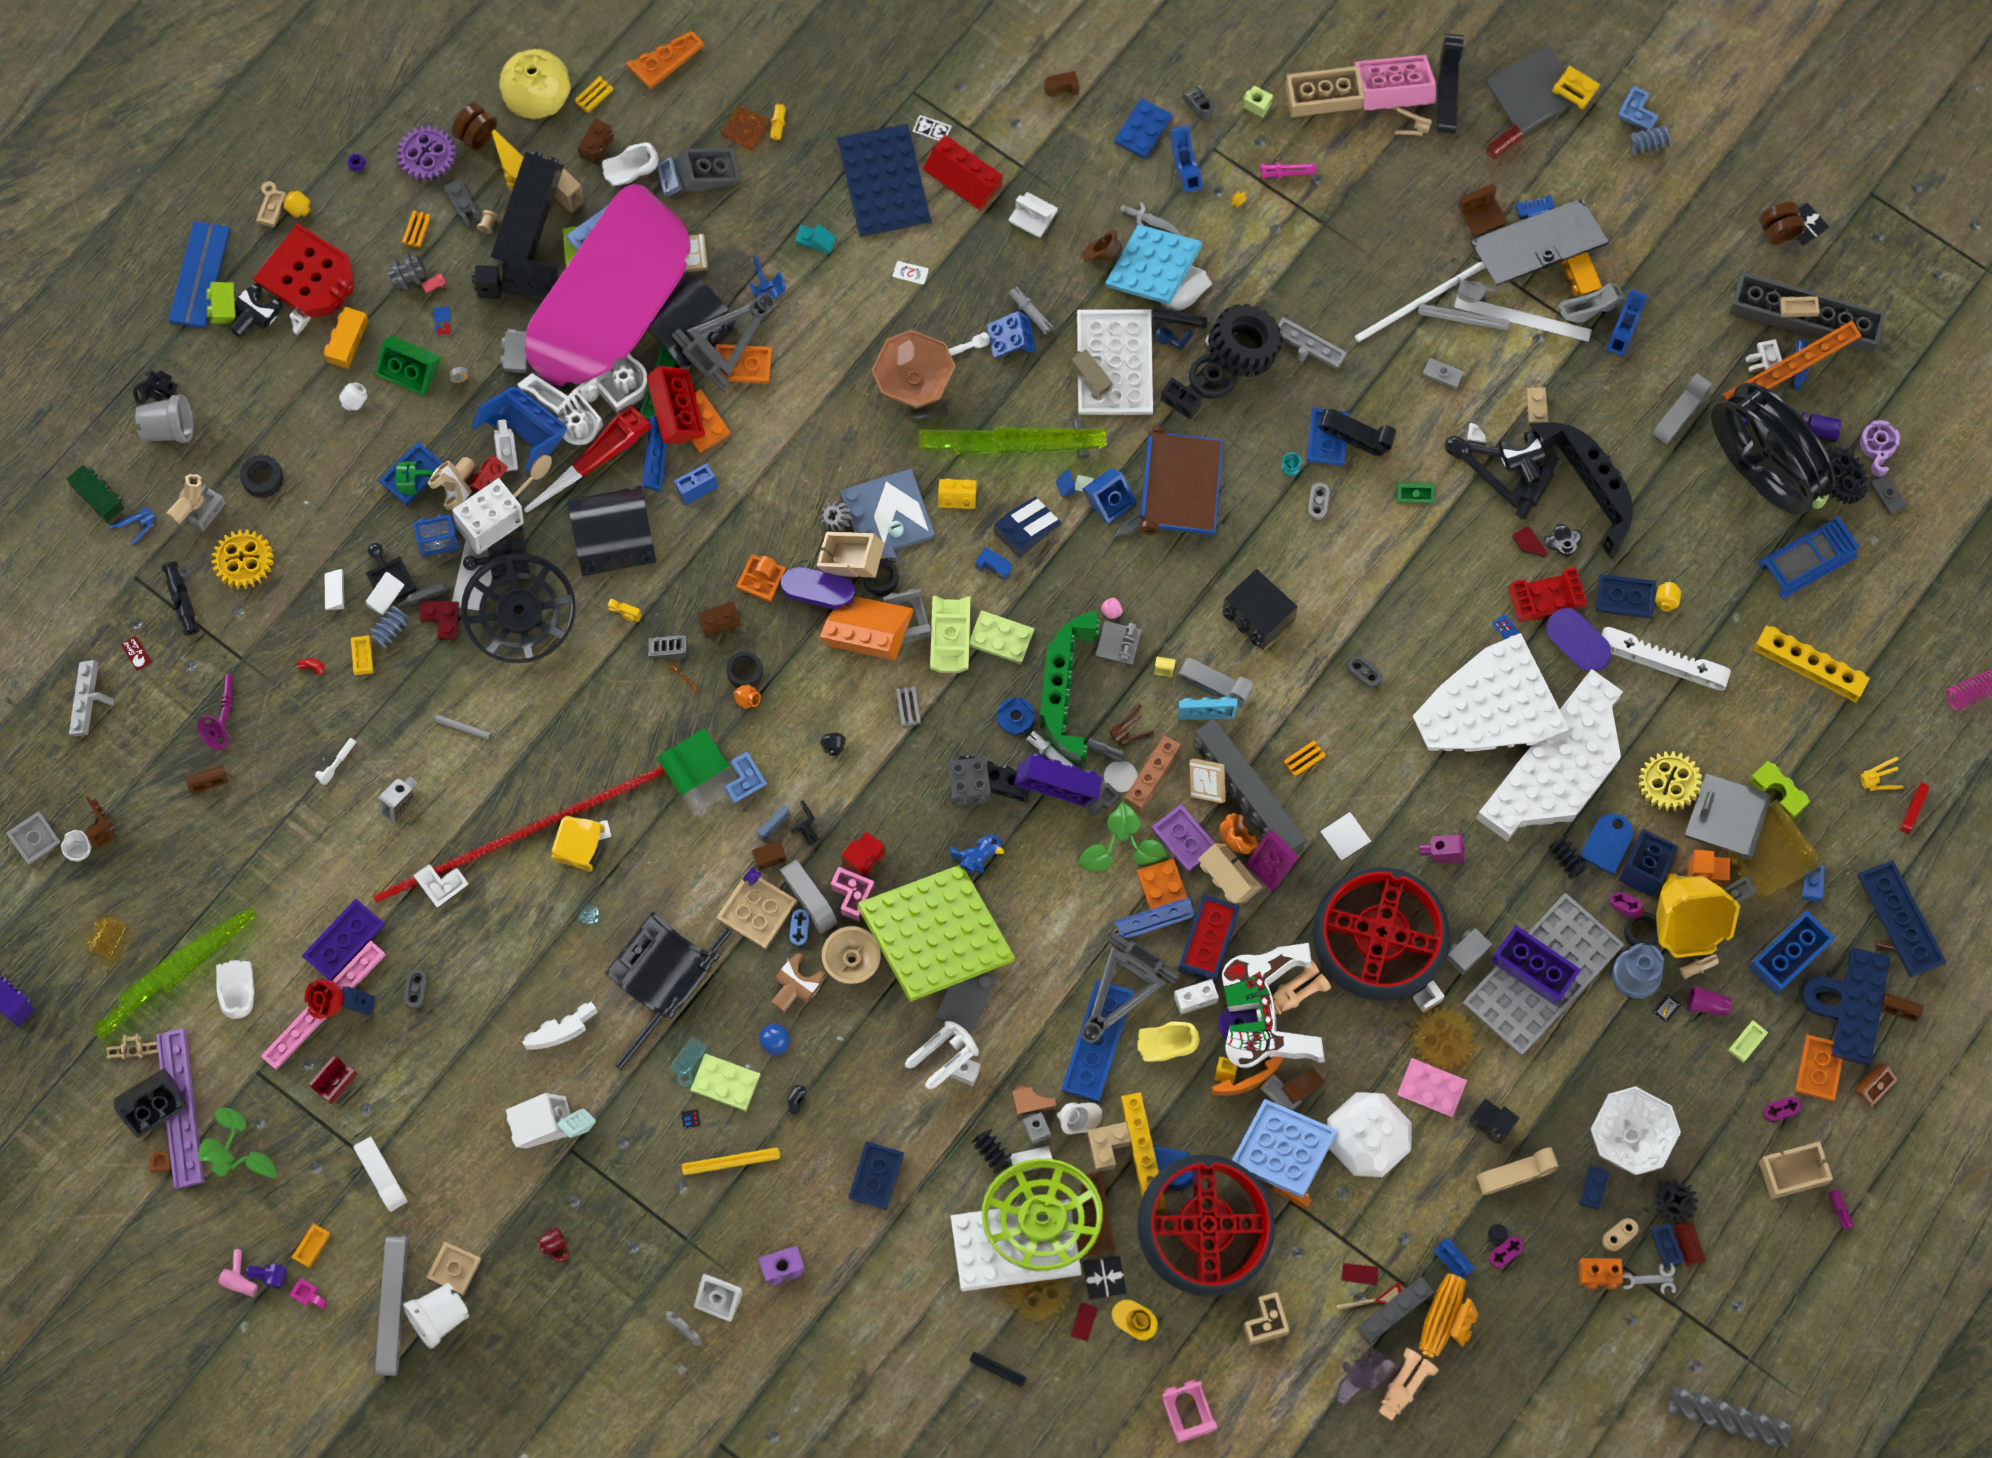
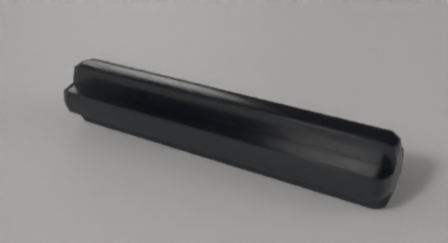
M973 1352L970 1357L971 1363L1019 1387H1023L1026 1382L1024 1375L977 1352Z

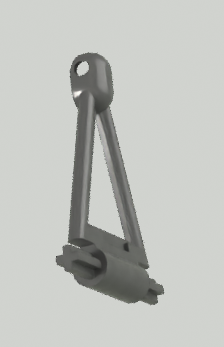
M761 294L749 305L686 330L687 335L693 341L680 328L671 336L683 348V354L706 379L711 378L721 390H724L730 383L718 369L726 377L730 376L761 320L774 308L775 300L769 294ZM752 314V320L728 361L702 335L707 331Z
M1114 932L1108 942L1124 953L1113 947L1110 949L1091 1016L1081 1032L1083 1040L1087 1043H1095L1108 1027L1165 986L1166 982L1157 977V974L1171 984H1174L1180 975L1165 966L1164 960L1135 941L1129 942ZM1116 963L1149 984L1105 1018L1101 1016Z

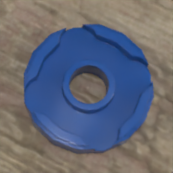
M1009 698L1003 701L998 708V724L1007 734L1022 735L1028 732L1034 724V709L1025 699ZM1013 712L1021 714L1019 720H1013L1010 716Z

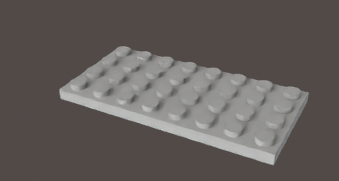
M1566 893L1528 932L1531 936L1581 969L1579 975L1558 1005H1553L1498 966L1491 971L1462 1003L1464 1007L1520 1056L1534 1044L1625 945Z

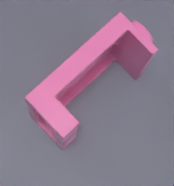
M1191 1380L1184 1383V1387L1179 1389L1176 1386L1170 1387L1162 1394V1400L1177 1443L1217 1430L1216 1422L1212 1418L1201 1387V1381ZM1188 1393L1193 1396L1203 1424L1184 1430L1175 1405L1178 1395Z

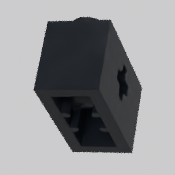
M475 265V272H472L471 281L474 283V291H477L478 297L501 299L502 279L498 266Z

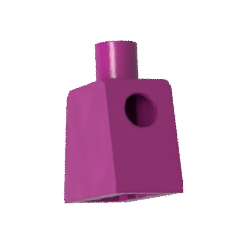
M1462 834L1431 837V844H1420V856H1432L1433 863H1464Z

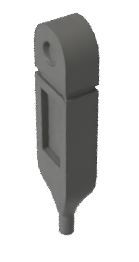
M1141 512L1122 523L1116 534L1112 535L1111 538L1128 536L1140 528Z
M440 583L434 587H429L409 595L404 601L397 603L398 607L401 605H415L421 603V601L445 594L448 588L445 583Z

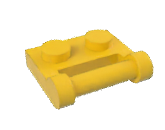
M1569 66L1555 84L1552 92L1556 95L1557 93L1578 105L1579 109L1584 110L1600 84ZM1564 85L1565 87L1583 97V99H1580L1579 97L1570 93L1566 89L1562 88V86Z

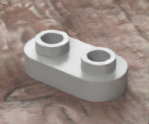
M1316 483L1311 488L1308 515L1314 520L1323 519L1327 513L1330 490L1324 483ZM1321 492L1323 495L1318 496L1316 493ZM1318 509L1320 513H1315L1314 510Z

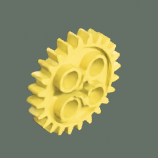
M1665 751L1663 757L1657 753V759L1655 760L1650 757V763L1645 762V769L1641 768L1640 774H1642L1639 775V788L1642 789L1641 795H1646L1645 801L1652 800L1651 806L1657 803L1659 810L1662 806H1665L1666 811L1670 807H1673V810L1676 811L1677 806L1684 809V803L1690 806L1691 799L1696 801V794H1700L1699 787H1702V781H1700L1702 780V774H1698L1700 768H1694L1695 761L1689 763V756L1683 759L1682 753L1678 757L1675 756L1674 751L1671 756H1668ZM1677 767L1674 773V779L1670 782L1668 792L1666 795H1663L1665 790L1667 789V782H1669L1671 779L1673 769ZM1667 768L1669 771L1662 772L1660 769ZM1685 774L1687 777L1680 778L1679 775ZM1655 784L1662 785L1661 788H1655L1653 786ZM1672 791H1679L1680 794L1675 795Z

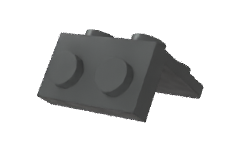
M984 757L955 760L948 763L952 805L966 806L972 802L984 804L991 800L987 763Z

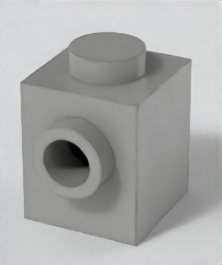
M1032 1112L1025 1116L1023 1125L1032 1145L1050 1138L1051 1133L1042 1112Z

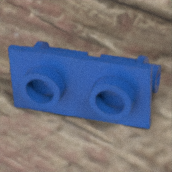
M1449 1238L1433 1250L1456 1276L1464 1279L1475 1269Z

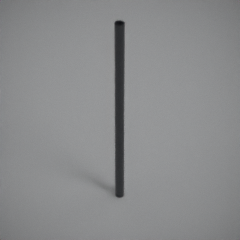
M725 928L707 951L712 950L716 953L729 937L731 931ZM656 1014L615 1064L616 1067L620 1070L624 1067L662 1020V1016Z

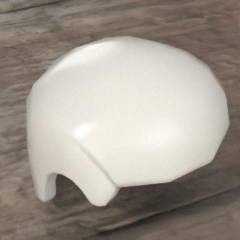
M78 830L66 833L61 844L63 855L70 861L76 862L87 858L92 847L86 835Z

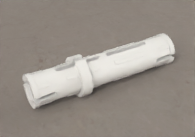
M1035 731L1031 735L1036 740L1030 735L1028 736L1027 741L1035 746L1041 755L1044 754L1050 760H1059L1063 765H1073L1054 749L1049 741L1046 742Z

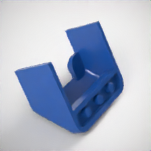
M510 387L480 405L472 428L475 430L487 422L493 428L498 429V420L506 419L507 426L533 446L529 451V459L525 467L527 472L530 471L538 457L552 453L567 430L566 425L517 387Z

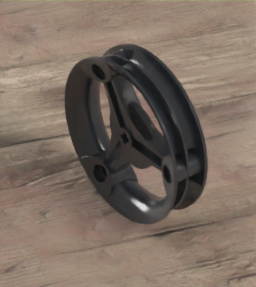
M1742 383L1735 389L1731 398L1727 401H1721L1713 407L1711 412L1712 426L1723 451L1737 471L1770 503L1788 513L1802 515L1811 509L1813 501L1818 499L1819 496H1826L1833 491L1835 487V474L1824 447L1801 416L1779 396L1760 385ZM1742 417L1747 419V422L1751 429L1750 433L1748 432L1742 420Z

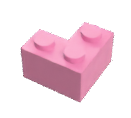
M838 867L831 882V890L846 896L841 907V915L860 922L862 914L857 907L858 902L871 898L875 889L874 881Z

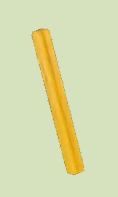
M771 1148L682 1164V1172L684 1175L776 1160L780 1158L779 1148Z

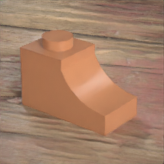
M1026 1085L1016 1087V1090L1012 1091L1017 1118L1025 1117L1032 1112L1043 1113L1056 1110L1055 1098L1041 1097L1034 1093L1032 1087L1027 1088Z

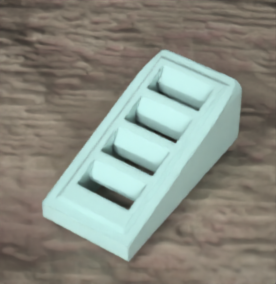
M580 1109L560 1120L557 1126L569 1138L588 1132L596 1120L585 1109Z

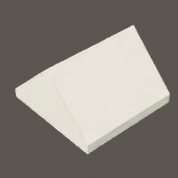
M703 1274L694 1308L731 1322L742 1297V1289Z

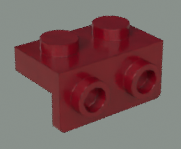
M333 1055L309 1083V1086L330 1104H333L358 1073L342 1062L336 1055Z

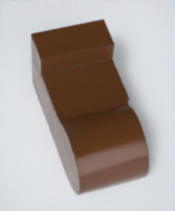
M1076 71L1052 75L1045 79L1044 92L1050 97L1070 91L1072 96L1079 94Z

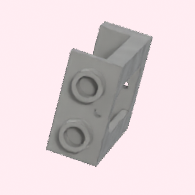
M908 589L904 593H890L883 597L885 603L899 605L900 603L907 602L914 607L919 626L907 628L902 644L931 637V628L926 617L920 589Z

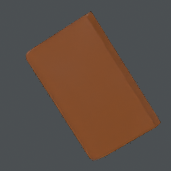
M1878 1064L1854 1090L1866 1103L1873 1106L1898 1079L1888 1065Z

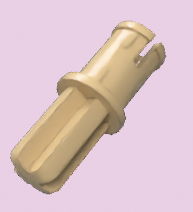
M1713 953L1702 959H1695V962L1680 967L1679 970L1682 977L1687 979L1699 972L1702 974L1704 970L1717 965L1719 960L1716 954Z

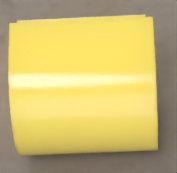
M1157 657L1154 674L1172 678L1176 660Z

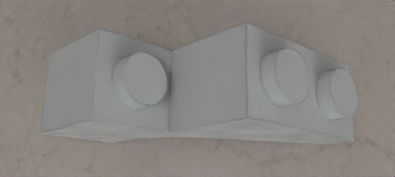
M1609 283L1594 293L1563 301L1559 304L1560 313L1565 320L1585 323L1600 311L1610 312L1624 302L1626 298L1618 284Z

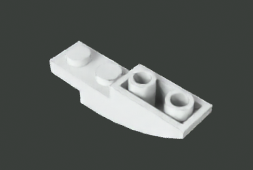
M592 1002L584 1003L577 1009L575 1014L564 1017L561 1020V1024H558L555 1019L544 1022L540 1026L541 1029L537 1032H531L525 1036L522 1042L526 1050L548 1048L580 1035L586 1031L583 1023L598 1013L596 1007Z

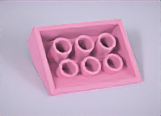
M1426 55L1355 62V66L1359 67L1364 93V110L1390 109L1393 107H1409L1411 105L1435 103L1436 83Z

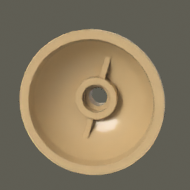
M850 926L836 930L827 938L822 949V961L827 973L835 980L845 984H857L866 981L876 972L881 960L880 947L874 936L860 927ZM854 957L856 961L850 963L848 959Z

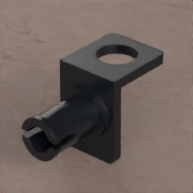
M802 800L800 805L809 819L793 828L791 834L797 831L801 832L810 846L817 842L819 838L810 826L815 817L804 800Z

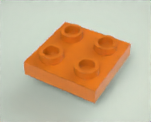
M751 554L736 585V589L771 603L781 583V578L786 572V567L778 565L767 556L758 557Z

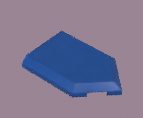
M1153 1146L1159 1172L1176 1160L1190 1156L1186 1151ZM1192 1171L1177 1177L1167 1188L1180 1191L1193 1182Z

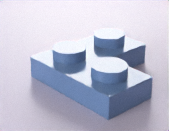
M1633 86L1617 118L1646 131V129L1652 130L1659 115L1643 108L1650 93Z
M748 752L730 761L739 778L726 785L724 790L733 804L767 785Z

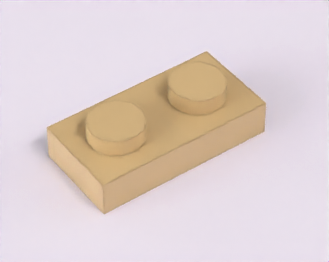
M1546 387L1527 388L1528 425L1548 422Z

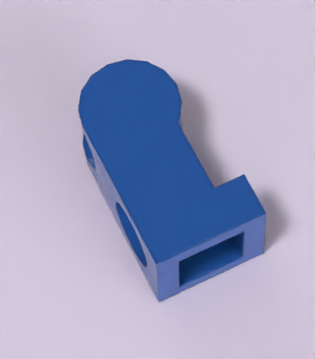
M986 547L975 561L976 569L982 571L983 568H986L995 573L996 577L1001 580L1008 579L1011 575V563Z

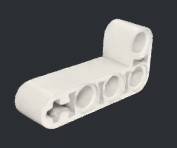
M370 1136L354 1145L353 1147L388 1210L392 1212L407 1203L408 1201L372 1137Z

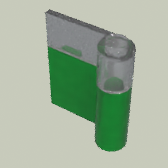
M705 728L656 757L694 816L698 814L701 817L709 812L708 808L728 795L724 787L738 779Z

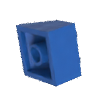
M1110 468L1082 488L1091 506L1107 524L1137 504L1123 474L1113 468Z

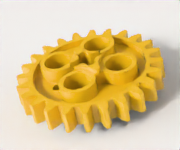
M239 529L238 535L231 531L230 538L224 535L225 541H218L221 545L220 547L214 546L217 553H212V557L215 559L211 561L212 565L215 566L213 570L217 573L218 579L222 578L223 584L228 582L229 587H232L234 584L237 589L241 585L247 589L248 584L255 587L254 582L257 581L261 584V577L267 579L265 572H271L269 566L274 565L271 560L274 558V555L270 553L273 550L271 546H268V540H264L263 535L257 537L256 531L251 535L248 529L245 531V534H242ZM250 547H256L254 551L248 552ZM231 550H237L234 554H229ZM257 564L256 568L249 569L251 565ZM238 567L236 571L230 572L231 568Z

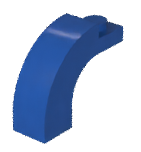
M1183 126L1170 129L1174 163L1183 190L1187 193L1203 189L1201 172L1196 165L1193 154L1190 128Z
M1630 289L1607 346V351L1624 357L1648 297L1647 294Z

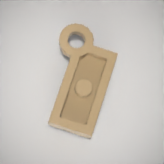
M265 182L261 189L266 196L256 221L259 224L275 228L284 206L283 200L287 194L278 191L273 182ZM272 187V190L266 191V188Z

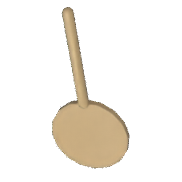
M544 454L535 460L530 469L531 477L513 494L515 498L533 479L538 480L546 475L552 463L549 455Z

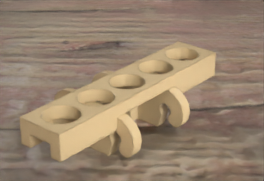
M138 1033L134 1037L124 1035L122 1038L124 1044L106 1047L107 1059L122 1058V1060H126V1057L139 1056V1058H142L143 1055L158 1054L157 1042L141 1043L139 1042L141 1036ZM136 1040V1045L127 1046V1041ZM155 1045L157 1047L156 1050H149L151 1046ZM142 1047H146L147 1051H143ZM131 1048L137 1049L135 1054H130ZM111 1050H116L117 1054L110 1055Z

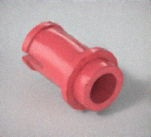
M436 273L435 277L421 283L426 294L440 286L444 287L443 285L446 282L441 273L438 275Z

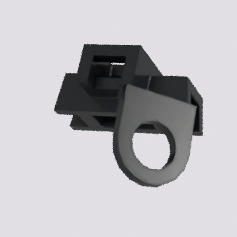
M150 370L145 374L147 376L146 380L139 383L133 389L135 401L138 404H144L151 397L156 399V402L163 401L164 397L170 399L178 385L171 381L172 376L161 370L158 372ZM138 391L141 393V400L138 397Z

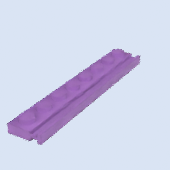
M182 1028L156 1035L160 1070L165 1068L176 1081L188 1105L186 1109L166 1120L173 1183L176 1189L204 1183L202 1161L198 1159L200 1142L187 1033Z

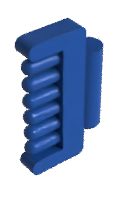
M1547 195L1542 200L1538 198V201L1537 199L1530 200L1529 203L1526 201L1525 205L1523 202L1521 204L1517 202L1515 207L1519 218H1530L1554 209L1555 206L1551 195Z

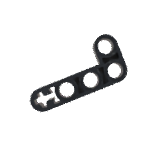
M1330 408L1324 409L1319 424L1321 431L1374 456H1382L1391 450L1397 433L1395 428L1387 425L1381 426L1376 430Z

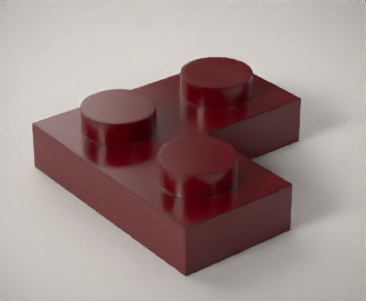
M421 601L419 619L420 621L438 622V640H457L460 603L457 601Z

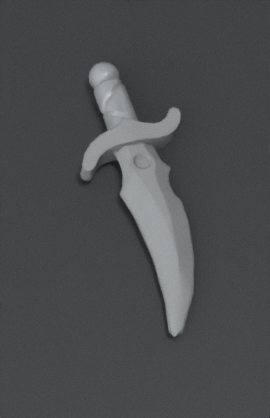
M1143 203L1139 204L1140 211L1125 205L1120 207L1121 212L1136 217L1137 225H1143L1141 220H1144L1149 225L1182 236L1166 220L1155 217L1151 213H1144L1145 206Z

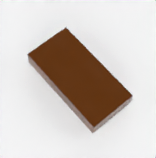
M1312 1067L1284 1085L1282 1091L1292 1104H1295L1323 1086L1325 1082Z

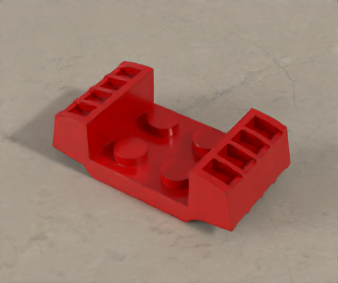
M1576 567L1564 569L1559 576L1527 583L1526 579L1512 582L1508 587L1518 623L1548 618L1554 612L1563 608L1576 610L1587 607V600Z

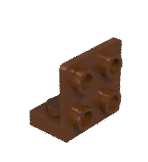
M1494 183L1460 198L1458 208L1475 237L1507 223L1503 212L1494 198L1497 190Z
M87 796L85 799L101 822L90 825L84 834L97 850L116 838L113 832L116 828L106 816L97 800H91Z

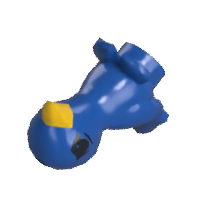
M987 835L979 839V842H976L979 847H972L964 851L950 847L949 852L953 860L961 862L960 868H964L967 873L972 874L975 870L977 873L982 874L984 871L982 864L988 856L1004 854L999 837Z

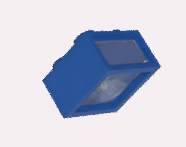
M442 514L436 518H423L413 523L417 544L422 557L459 549L451 515Z

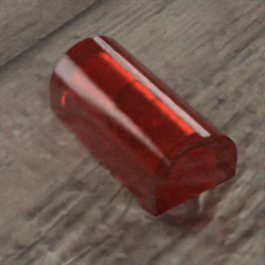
M1517 124L1488 145L1486 153L1492 159L1498 158L1523 139V133Z
M1693 1222L1675 1227L1673 1230L1686 1267L1706 1262Z

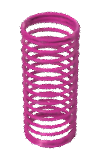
M1992 669L1946 690V697L1951 707L1959 711L1967 707V705L1970 706L1971 703L1974 704L1982 700V698L1985 699L1992 695L1990 693V690L1992 691V676L1990 675ZM1949 691H1951L1953 700L1959 708H1957L1952 702Z

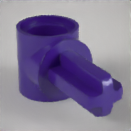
M269 1264L266 1268L249 1265L246 1270V1276L263 1280L265 1285L270 1287L283 1288L287 1268L275 1264Z

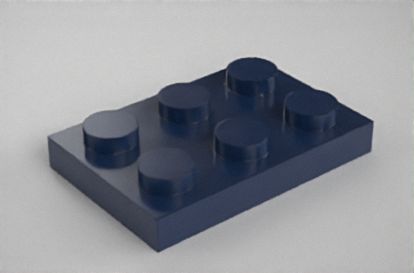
M1599 574L1595 612L1652 619L1654 616L1656 581Z
M866 1141L848 1199L887 1211L904 1152Z

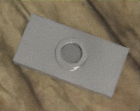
M1429 358L1422 376L1457 390L1464 371Z

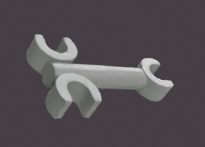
M1671 1263L1670 1270L1664 1271L1663 1265L1660 1264L1659 1271L1661 1275L1633 1276L1629 1272H1624L1622 1277L1629 1278L1630 1282L1622 1283L1623 1288L1630 1289L1634 1284L1661 1283L1660 1290L1662 1294H1664L1666 1286H1671L1672 1293H1675L1676 1287L1672 1276L1675 1273V1267Z

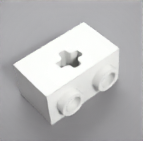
M1212 979L1176 990L1174 993V999L1180 1015L1216 1004L1219 998Z

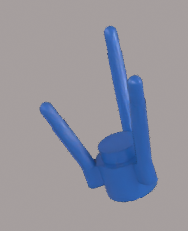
M146 507L140 512L108 526V529L121 528L138 520L141 526H146L132 541V545H135L148 529L154 526L153 521L156 518L152 511Z

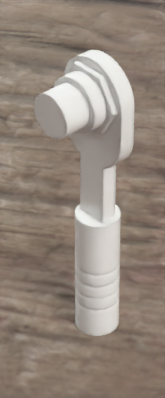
M984 332L973 337L971 342L948 350L952 356L972 347L982 348L989 345L990 337Z
M350 738L336 756L333 764L327 767L324 772H316L315 777L321 784L326 785L330 781L336 767L356 744L355 740Z

